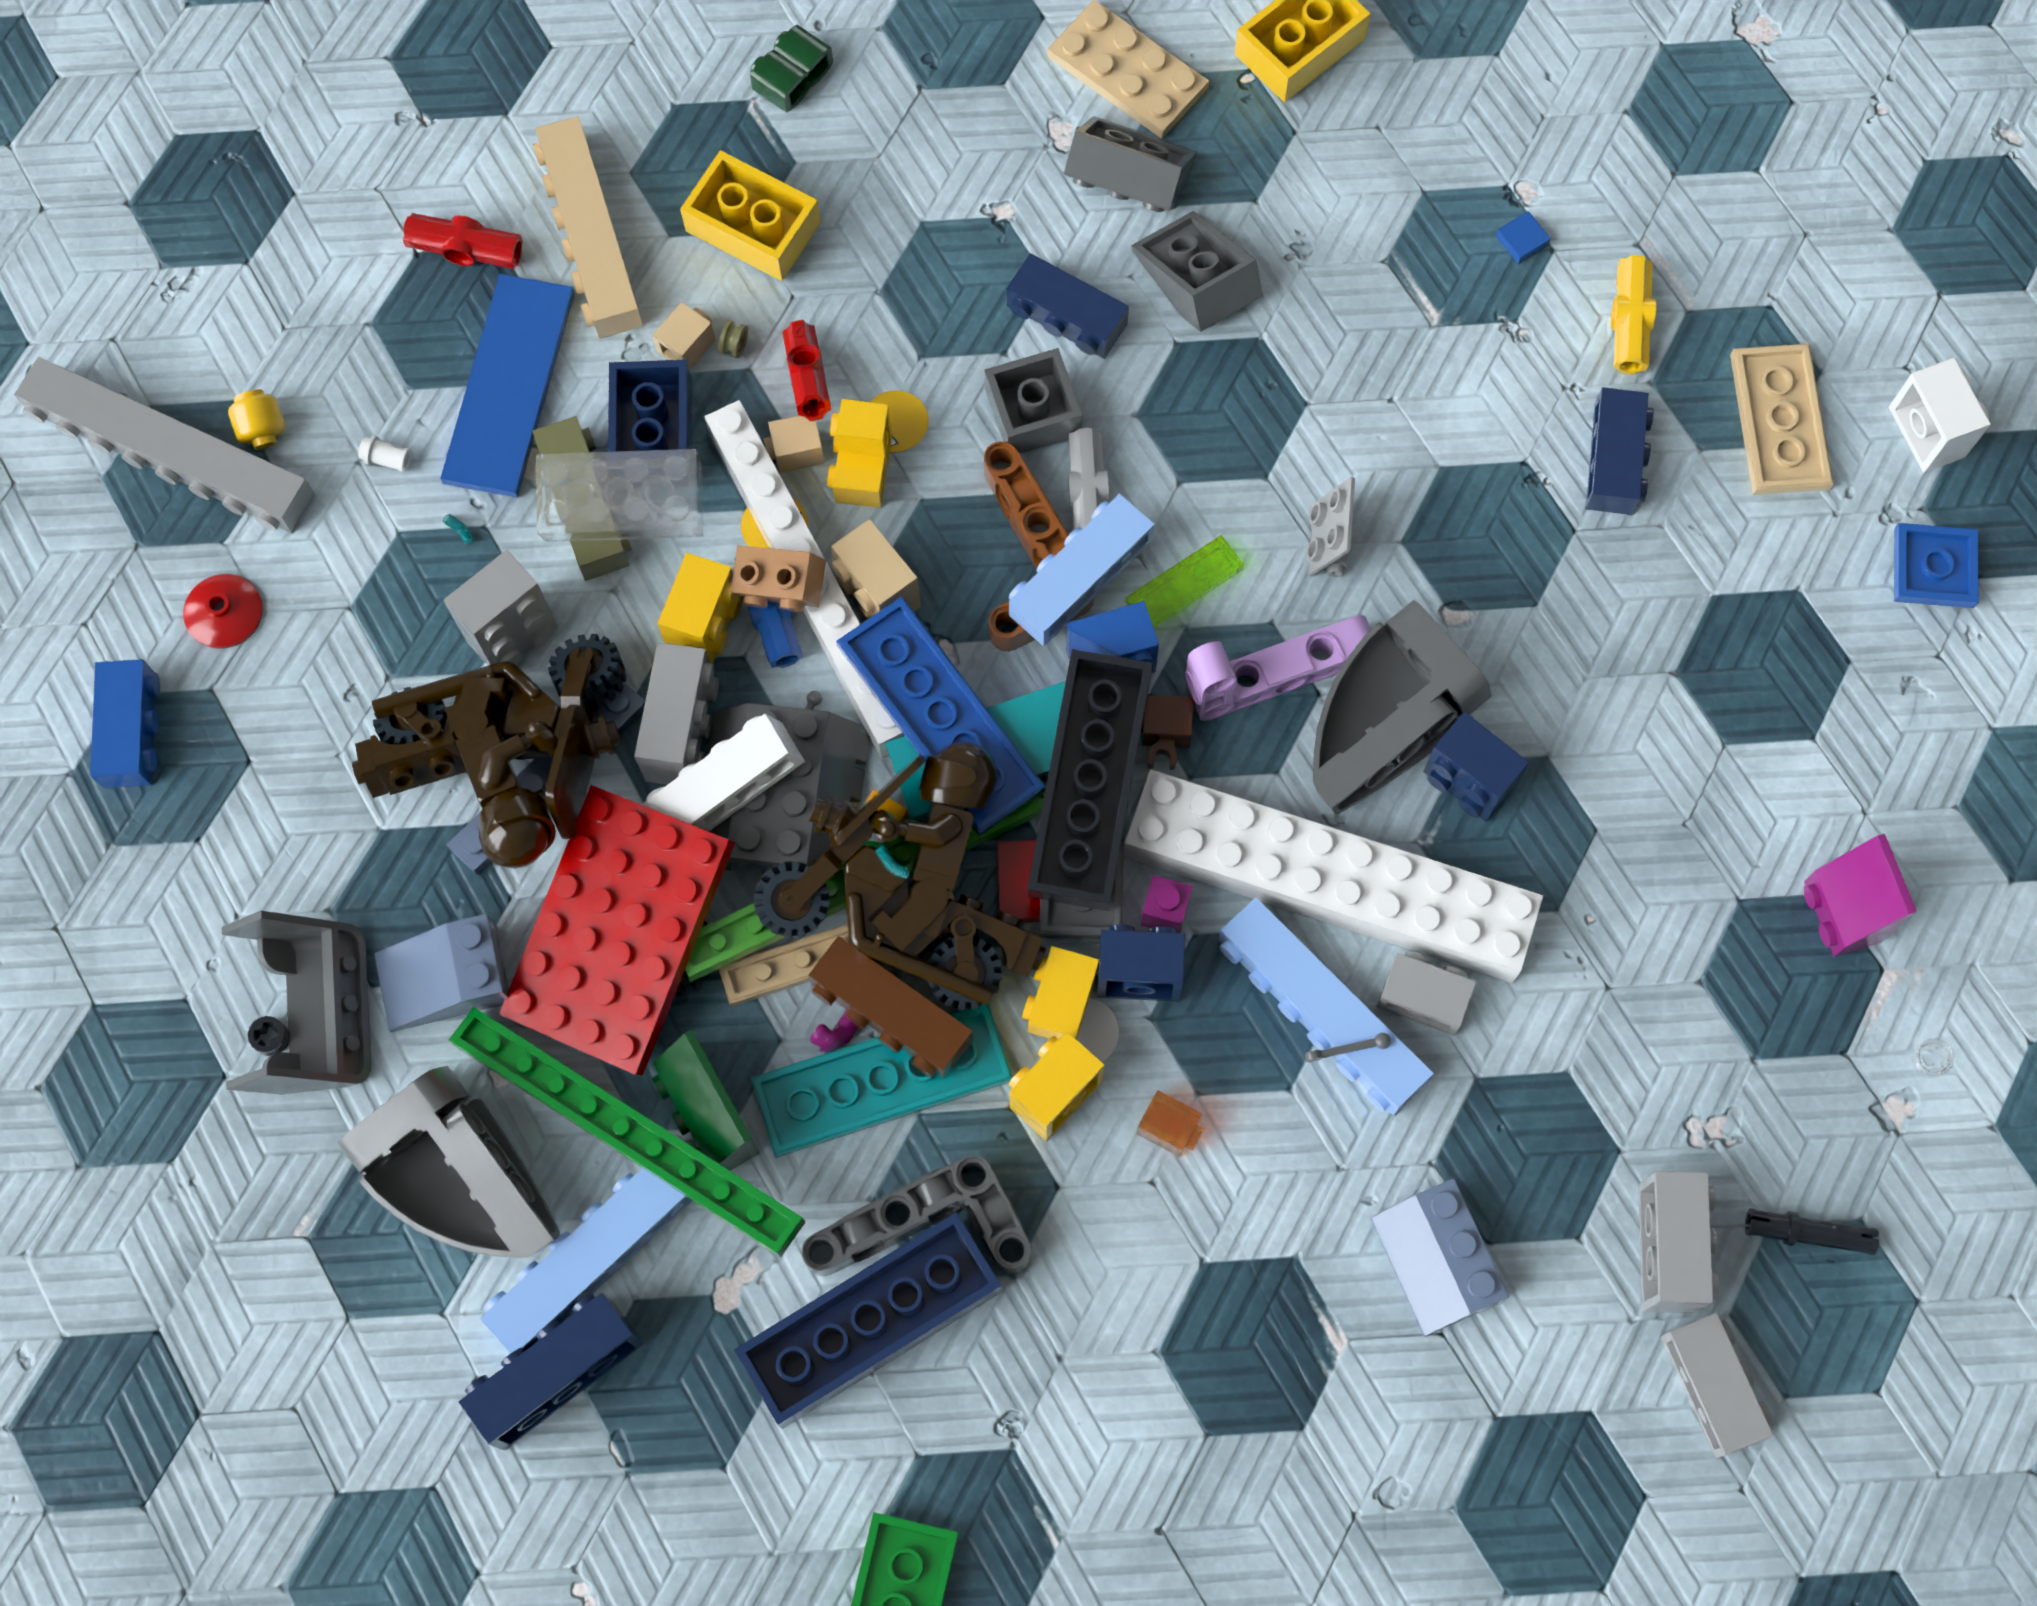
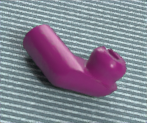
M847 1010L833 1030L824 1024L817 1026L810 1037V1041L812 1044L820 1047L819 1051L829 1053L850 1042L859 1027L846 1018L845 1013Z

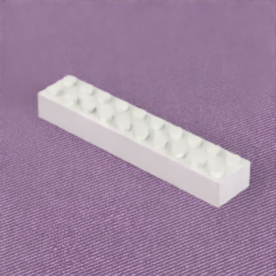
M1152 769L1149 771L1124 846V857L1252 899L1256 897L1261 902L1510 983L1515 981L1522 970L1543 899V895Z

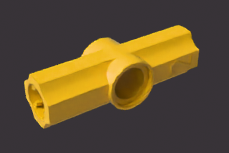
M1631 255L1630 257L1620 259L1617 268V295L1614 298L1611 312V330L1615 331L1613 368L1618 369L1623 374H1636L1646 371L1650 361V334L1654 327L1656 315V300L1651 299L1653 261L1641 255Z

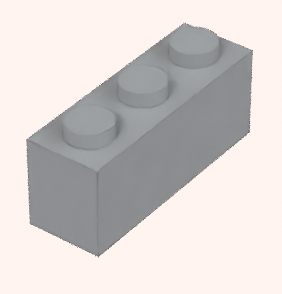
M1714 1313L1661 1336L1715 1458L1726 1456L1774 1436L1770 1429L1773 1426L1771 1414L1767 1406L1762 1401L1758 1402L1751 1388L1754 1385L1752 1373L1743 1360L1739 1361L1732 1346L1735 1344L1734 1334L1725 1320L1721 1321L1718 1314Z

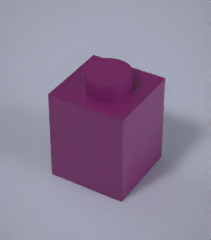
M1153 875L1143 908L1140 926L1150 929L1154 927H1170L1176 929V933L1181 934L1193 886Z

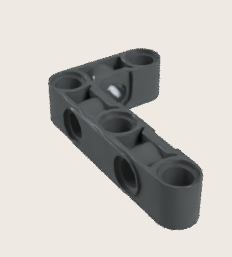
M970 1155L942 1169L928 1173L812 1234L805 1240L802 1246V1257L812 1273L817 1276H829L854 1263L863 1261L963 1209L966 1210L980 1239L984 1241L996 1266L1004 1273L1017 1274L1025 1270L1031 1260V1246L1020 1224L1016 1210L1004 1188L1002 1189L990 1164L980 1156ZM970 1168H978L985 1173L986 1177L981 1185L969 1187L962 1181L964 1172ZM896 1206H903L910 1211L908 1221L900 1226H894L887 1221L888 1212ZM1013 1242L1021 1245L1024 1249L1022 1259L1014 1263L1003 1260L1000 1256V1250L1005 1244ZM822 1244L831 1246L834 1250L831 1261L824 1265H817L812 1262L811 1254L814 1248Z

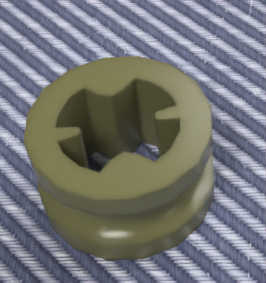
M727 320L719 338V353L726 354L731 352L732 357L740 358L746 346L748 326L741 324L739 327H736L734 321Z

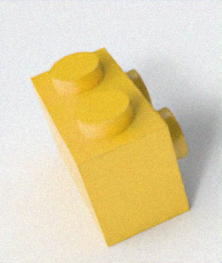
M1051 946L1048 958H1043L1038 970L1035 972L1034 980L1040 981L1037 995L1029 994L1024 1007L1022 1018L1029 1020L1028 1033L1048 1039L1055 1035L1060 1039L1068 1031L1075 1039H1078L1098 972L1099 959Z

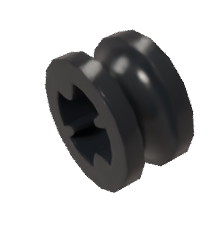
M264 1016L255 1020L247 1033L248 1042L251 1047L264 1056L283 1052L289 1043L287 1027L271 1016ZM268 1027H272L271 1029L278 1034V1037L270 1039L269 1046H265L266 1043L259 1039L260 1034H267Z

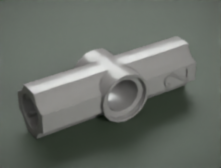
M1079 428L1077 431L1069 433L1071 472H1068L1069 505L1073 507V530L1078 527L1085 528L1093 520L1091 517L1097 507L1104 501H1109L1108 471L1104 470L1102 432L1096 431L1093 428Z

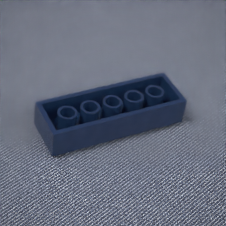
M956 1212L735 1348L734 1351L775 1422L783 1429L1002 1292V1287Z

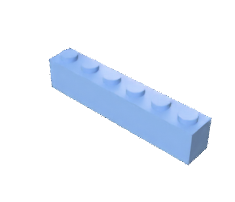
M1256 897L1221 929L1218 941L1221 943L1219 948L1232 963L1237 964L1240 962L1250 972L1248 977L1261 992L1266 993L1269 991L1280 1002L1278 1008L1285 1017L1293 1023L1298 1020L1309 1031L1307 1037L1319 1050L1374 1039L1379 1033H1386L1390 1036L1391 1044L1386 1049H1380L1376 1046L1334 1056L1339 1061L1336 1065L1342 1074L1352 1082L1357 1079L1368 1090L1366 1093L1368 1099L1379 1110L1384 1112L1387 1109L1394 1116L1429 1082L1434 1073Z
M643 1168L634 1176L632 1173L625 1175L613 1187L612 1191L615 1193L603 1205L598 1202L591 1206L582 1215L581 1221L583 1223L570 1234L567 1231L556 1238L549 1246L551 1253L539 1264L534 1261L527 1265L517 1276L519 1282L509 1292L501 1291L491 1298L484 1307L487 1312L479 1319L510 1353L518 1348H523L526 1351L539 1341L536 1335L543 1328L554 1321H558L561 1324L573 1313L572 1308L575 1304L601 1287L688 1206L692 1200Z

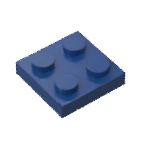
M1898 523L1894 528V602L1974 608L1979 603L1978 529Z

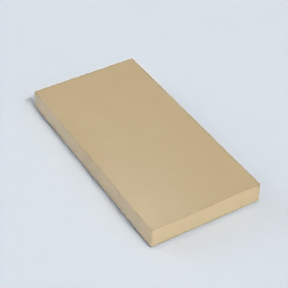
M1810 344L1733 349L1730 358L1752 494L1765 495L1830 490L1834 484Z

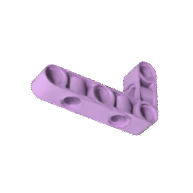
M1359 615L1229 661L1220 641L1206 643L1189 653L1185 672V685L1190 697H1193V704L1200 720H1212L1338 674L1348 656L1371 628L1366 616ZM1315 649H1322L1330 655V658L1317 660L1310 652ZM1250 676L1256 681V684L1252 687H1242L1237 683V678Z

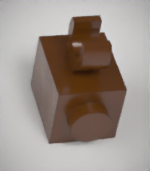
M1147 696L1141 732L1142 746H1151L1147 752L1146 759L1148 769H1153L1154 758L1157 755L1163 754L1169 758V770H1174L1178 758L1175 747L1190 748L1193 697Z

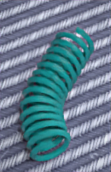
M451 514L443 518L445 525L460 534L463 541H465L464 544L475 541L474 537H471L473 534H471L463 522Z
M885 844L879 845L880 848L875 852L879 855L878 857L882 860L883 865H886L885 868L889 867L887 871L891 870L890 873L896 876L908 878L910 873H907L908 867L905 868V866L897 864L894 861L895 859L889 854L890 852H887L888 849L884 847Z

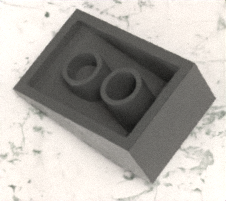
M1195 211L1184 215L1131 245L1133 253L1179 315L1200 332L1263 297L1256 259Z

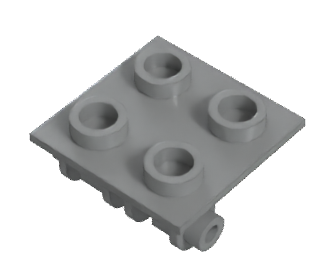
M1354 477L1349 478L1314 502L1309 513V522L1312 524L1311 541L1306 552V557L1309 560V576H1313L1322 569H1327L1329 576L1338 577L1342 576L1343 570L1347 568L1348 552L1351 549Z

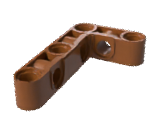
M999 441L991 444L984 453L986 481L996 496L1008 522L1037 569L1039 564L1048 555L1053 554L1056 556L1065 547L1064 542L1069 534L1017 449L1012 444H1008V442ZM1000 461L1011 465L1003 470L993 467L996 462ZM1036 524H1042L1048 530L1043 533H1035L1029 528ZM1094 598L1069 622L1090 611ZM1009 601L992 611L989 617V635L991 643L997 649L1009 652L1036 640L1009 616ZM1003 623H1011L1017 627L1011 633H1002L997 628Z

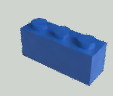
M143 659L95 662L90 776L103 788L149 786L152 781V772L157 770L158 760L156 750L153 748V734L158 733L159 719L156 710H154L155 696L160 694V679L158 674Z

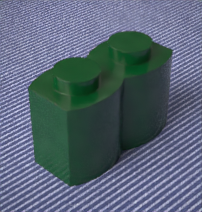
M799 25L793 26L788 31H783L777 37L774 49L765 56L758 57L752 64L750 69L752 90L786 113L791 111L801 102L809 89L817 84L833 64L832 47Z

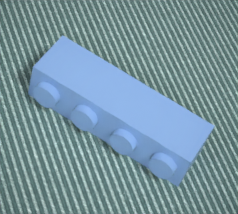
M1120 493L1111 502L1106 500L1101 503L1092 514L1091 518L1093 520L1085 528L1078 527L1073 530L1064 542L1065 547L1056 556L1053 554L1048 555L1039 564L1036 570L1037 574L1028 583L1026 581L1020 582L1010 593L1009 616L1043 647L1153 540L1155 524Z

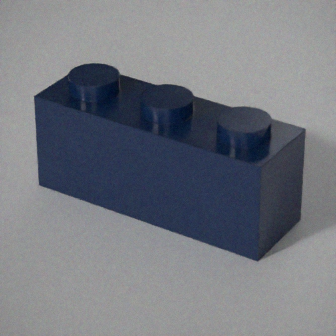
M1032 253L1026 258L1007 287V306L1016 316L1022 319L1030 318L1041 324L1049 334L1055 337L1063 336L1088 355L1096 354L1105 359L1128 324V305Z
M1601 388L1594 405L1586 498L1587 510L1633 515L1638 503L1645 501L1648 479L1642 478L1643 466L1647 467L1651 452V444L1645 443L1646 431L1651 430L1654 409L1648 408L1649 393Z

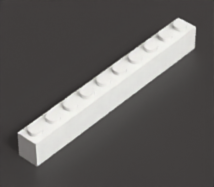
M740 400L704 416L709 436L768 547L811 552L825 559ZM826 562L819 607L804 606L803 613L882 760L889 756L885 742L903 737L904 735L836 645L838 639L859 626L860 623Z

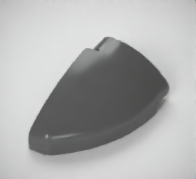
M1411 601L1389 619L1385 625L1381 622L1377 623L1362 638L1335 677L1325 700L1316 732L1313 782L1318 795L1336 814L1367 798L1424 759L1457 721L1456 716L1460 717L1464 711L1470 715L1492 697L1489 682L1481 670L1417 601Z
M449 1066L429 1070L415 1079L337 1142L358 1172L363 1175L359 1178V1182L375 1200L416 1231L437 1241L474 1253L525 1258L538 1253L560 1235L559 1228L544 1198L508 1138L481 1099H474L467 1105L463 1104L470 1095Z

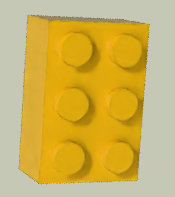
M1274 0L1237 29L1234 54L1285 103L1366 39L1371 13L1357 0Z
M721 150L680 208L686 232L780 281L784 280L821 224L817 199Z

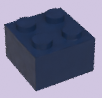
M1464 711L1434 746L1423 772L1427 775V780L1434 788L1444 793L1448 791L1457 798L1460 807L1467 814L1475 818L1479 816L1487 822L1516 788L1529 761Z
M1122 924L1112 925L1109 930L1101 929L1097 998L1180 1001L1184 976L1185 934H1178L1176 929L1170 927H1154L1151 929V932L1134 931L1135 928L1133 926Z

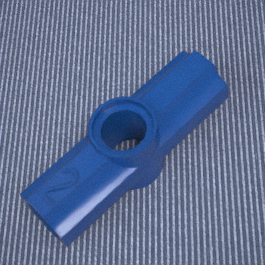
M768 602L767 608L747 606L755 631L759 630L762 645L771 668L788 667L803 658V653L791 621L793 619L791 611L780 609V603Z

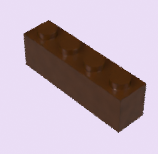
M839 936L808 975L811 985L814 986L811 992L829 1006H832L834 1002L838 1003L847 1010L845 1016L853 1024L863 1030L867 1026L873 1028L881 1034L878 1040L884 1046L897 1054L901 1049L914 1058L911 1063L930 1078L936 1073L945 1079L973 1041V1031L868 956L854 949L851 944Z

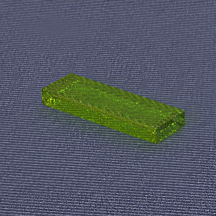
M1220 535L1126 596L1125 603L1132 605L1145 601L1153 628H1155L1244 569V563L1224 537Z

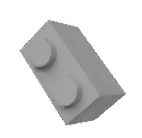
M1397 952L1376 1007L1455 1036L1461 1027L1476 981L1468 979V974L1460 969L1449 966L1441 969L1428 964L1429 960L1420 954L1406 952L1404 955Z

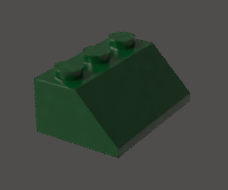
M690 1030L684 1033L653 1062L658 1075L653 1077L652 1081L663 1100L671 1096L678 1109L671 1115L681 1134L684 1136L690 1132L697 1144L696 1150L730 1171L759 1155L760 1152L693 1031Z

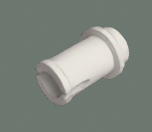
M376 435L371 436V438L364 437L358 452L359 459L364 460L368 466L375 463L403 473L408 469L412 456L410 448L380 441Z

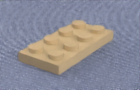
M1093 0L1047 49V57L1161 139L1165 137L1207 91L1209 86L1208 79L1096 0Z

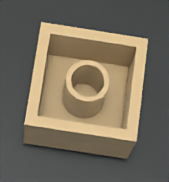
M870 519L831 546L834 560L831 563V567L836 573L835 579L844 596L849 597L852 595L859 603L857 610L864 621L901 596L914 612L921 607L917 576Z

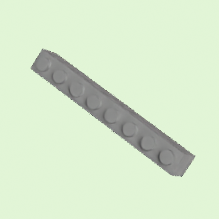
M38 357L14 394L24 406L23 413L34 421L42 424L45 420L56 424L55 427L60 432L71 438L76 439L80 435L89 439L88 442L103 453L110 454L112 450L121 454L123 460L138 469H143L144 466L156 470L155 474L166 482L174 485L177 481L188 485V489L197 496L209 500L211 496L221 500L224 507L238 515H243L244 512L255 516L258 523L270 530L276 531L279 527L292 533L315 496L305 478L43 358Z

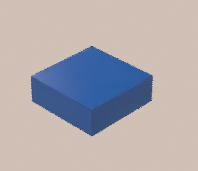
M1529 211L1499 228L1496 237L1518 264L1547 247L1551 240Z

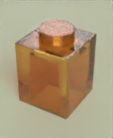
M1157 1090L1137 1127L1136 1134L1181 1158L1186 1148L1192 1151L1195 1149L1204 1132V1128L1198 1125L1202 1113Z

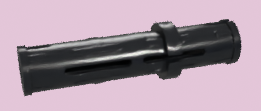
M1750 1208L1746 1214L1745 1224L1750 1225V1227H1745V1234L1747 1236L1754 1235L1782 1240L1784 1245L1794 1246L1798 1242L1866 1253L1872 1256L1878 1250L1879 1239H1873V1237L1879 1236L1877 1228L1803 1218L1793 1211H1787L1784 1215Z

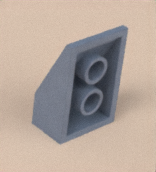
M487 914L443 924L374 953L390 1032L468 1014L473 1007L481 1011L501 1006L504 1000L508 998L509 988L497 929Z

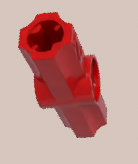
M411 213L410 216H407L404 223L403 243L405 247L442 254L445 259L457 265L472 266L476 261L515 269L521 260L523 244L521 235L485 228L480 222L467 216L458 215L454 216L451 220Z
M804 320L792 321L782 331L797 413L798 416L805 417L809 421L821 420L831 410V403L815 326L806 323Z

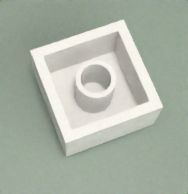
M1955 358L1911 373L1889 406L1923 473L1965 458L1991 425L1986 407L1981 402H1978L1971 389L1968 374L1965 370L1960 369Z

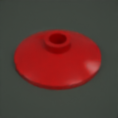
M232 574L214 575L201 581L189 593L183 608L184 623L190 635L204 646L216 649L234 647L246 641L258 628L263 613L262 600L256 588L248 580ZM222 601L225 602V605L221 610H213V607L217 603Z

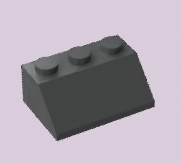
M1093 116L1075 131L1063 175L1072 177L1073 182L1082 187L1093 188L1098 186L1107 189L1108 194L1117 199L1128 200L1133 198L1142 201L1143 206L1149 210L1156 212L1170 211L1178 202L1198 151Z

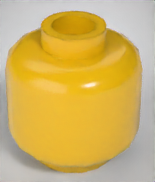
M262 389L250 390L233 398L234 403L228 409V416L237 441L246 445L253 444L255 450L269 448L277 444L276 437L285 430V422L277 399L272 395L264 394Z

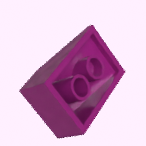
M1885 833L1868 840L1820 867L1804 881L1803 891L1805 900L1811 909H1815L1820 921L1819 934L1821 940L1826 947L1831 948L1834 957L1881 943L1917 912Z

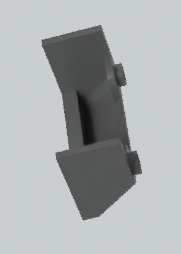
M263 910L223 926L222 935L257 940L258 957L262 966L273 974L286 975L289 1053L279 1052L273 1054L264 1061L262 1069L226 1081V1090L284 1095L345 1088L364 1082L371 1072L366 943L361 931L349 923Z

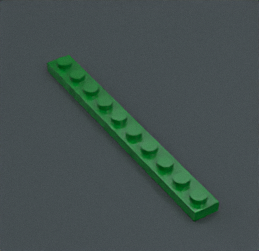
M475 1007L471 1009L449 1038V1041L455 1047L778 1257L781 1258L805 1224V1220L789 1208Z

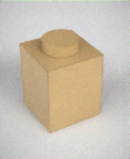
M683 302L675 308L652 335L657 352L668 360L687 359L689 370L716 340L711 318L700 308L695 307L691 309Z
M795 416L768 422L771 436L764 438L765 447L771 460L776 459L779 473L824 464L816 421H809L805 417Z

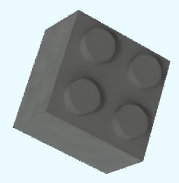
M1059 348L984 370L985 391L1002 440L1012 444L1019 454L1068 440L1069 433L1082 428L1083 415Z

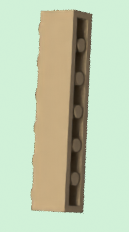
M579 116L536 127L539 143L532 145L539 166L546 165L549 174L543 175L542 178L548 197L556 196L558 206L552 207L558 230L565 228L568 238L561 241L567 261L575 260L578 270L571 272L577 294L585 293L588 303L582 304L581 308L587 327L595 325L599 339L643 327Z

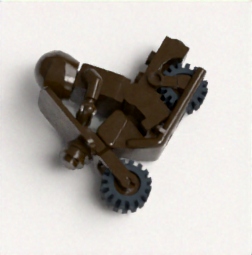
M582 634L577 636L578 642L573 643L571 638L566 640V649L560 646L557 647L555 650L557 657L551 656L549 660L551 666L548 667V670L560 697L561 709L518 666L508 661L494 663L412 689L411 687L403 688L404 691L402 692L395 691L391 695L372 700V707L376 717L373 720V726L380 741L376 735H372L368 740L355 743L358 760L352 762V768L358 784L365 783L372 797L375 798L388 793L393 795L467 772L482 807L479 816V840L485 855L497 865L513 869L526 867L534 863L552 845L556 835L555 825L562 839L573 840L575 838L576 820L586 797L595 759H600V754L606 752L609 755L616 754L615 745L621 744L620 735L614 720L607 722L605 716L601 715L598 716V721H595L599 707L605 705L603 699L607 697L612 702L616 698L614 690L621 693L624 689L622 682L627 680L626 669L617 646L614 642L611 643L609 638L605 636L600 640L598 634H591L590 639L586 640L585 635ZM456 696L454 704L445 707L443 699ZM551 756L553 762L546 791L544 792L541 788L533 792L529 789L521 788L510 761L513 759L526 760Z
M970 742L950 744L939 751L935 757L927 755V759L921 754H917L857 813H855L848 801L845 800L843 804L837 802L832 794H829L826 801L818 798L809 821L816 824L814 833L820 834L823 831L830 834L829 839L832 845L810 866L805 863L792 861L772 866L761 876L754 893L756 914L760 922L772 933L787 938L805 936L807 933L813 932L824 921L830 902L829 891L825 882L843 865L849 941L853 948L865 955L927 980L938 1000L950 1008H957V1010H974L982 1004L987 1005L991 1001L990 998L993 994H997L1000 988V980L1002 981L1003 973L1001 972L1002 964L1000 958L990 944L974 935L976 928L989 934L1000 944L1004 954L1003 965L1007 969L1028 977L1030 969L1038 970L1046 952V948L1041 946L1044 938L1019 927L1022 919L999 910L997 917L981 911L984 903L961 894L959 901L948 898L947 889L954 890L974 819V813L969 812L970 808L982 810L985 808L995 791L998 780L994 759L983 747ZM925 762L918 789H920V800L931 801L926 821L904 818V821L901 822L897 821L889 812L882 809L877 810ZM873 833L885 842L892 841L899 835L901 838H905V841L919 843L910 872V877L914 881L909 886V891H907L908 878L896 876L890 873L891 870L887 871L889 867L885 868L886 865H883L882 860L878 857L879 855L875 852L877 849L872 845H864L872 837ZM948 927L952 937L949 936L943 939L942 943L936 945L928 960L918 956L929 943Z

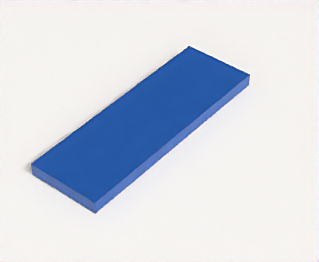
M499 274L440 477L443 484L518 498L534 442L532 430L537 429L575 295L573 287Z
M902 596L836 641L837 647L917 754H921L927 759V755L935 757L939 751L950 744L970 742L983 747L994 759L998 773L995 791L983 810L970 808L969 812L974 813L972 828L978 836H981L1045 791L1046 786Z

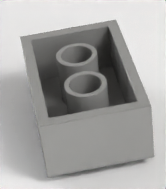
M505 550L443 600L465 640L487 666L502 661L512 662L517 666L522 661L525 653L534 646L545 644L553 636L554 630L558 628L538 583L508 550Z
M657 642L634 755L646 782L668 785L679 777L678 774L683 768L704 759V752H700L702 738L708 739L711 731L712 716L707 714L709 702L716 701L719 688V678L714 677V664L709 662L705 649Z
M1655 1171L1638 1185L1642 1312L1694 1314L1713 1304V1297L1716 1298L1719 1292L1717 1271H1712L1711 1254H1715L1717 1250V1232L1715 1228H1710V1211L1714 1210L1716 1201L1715 1188L1713 1185H1708V1173Z

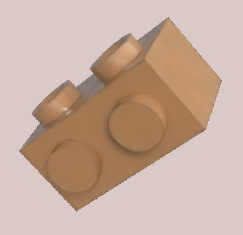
M737 545L730 592L744 598L743 604L751 607L767 608L768 602L780 603V609L794 612H803L804 606L819 607L826 560L811 552Z

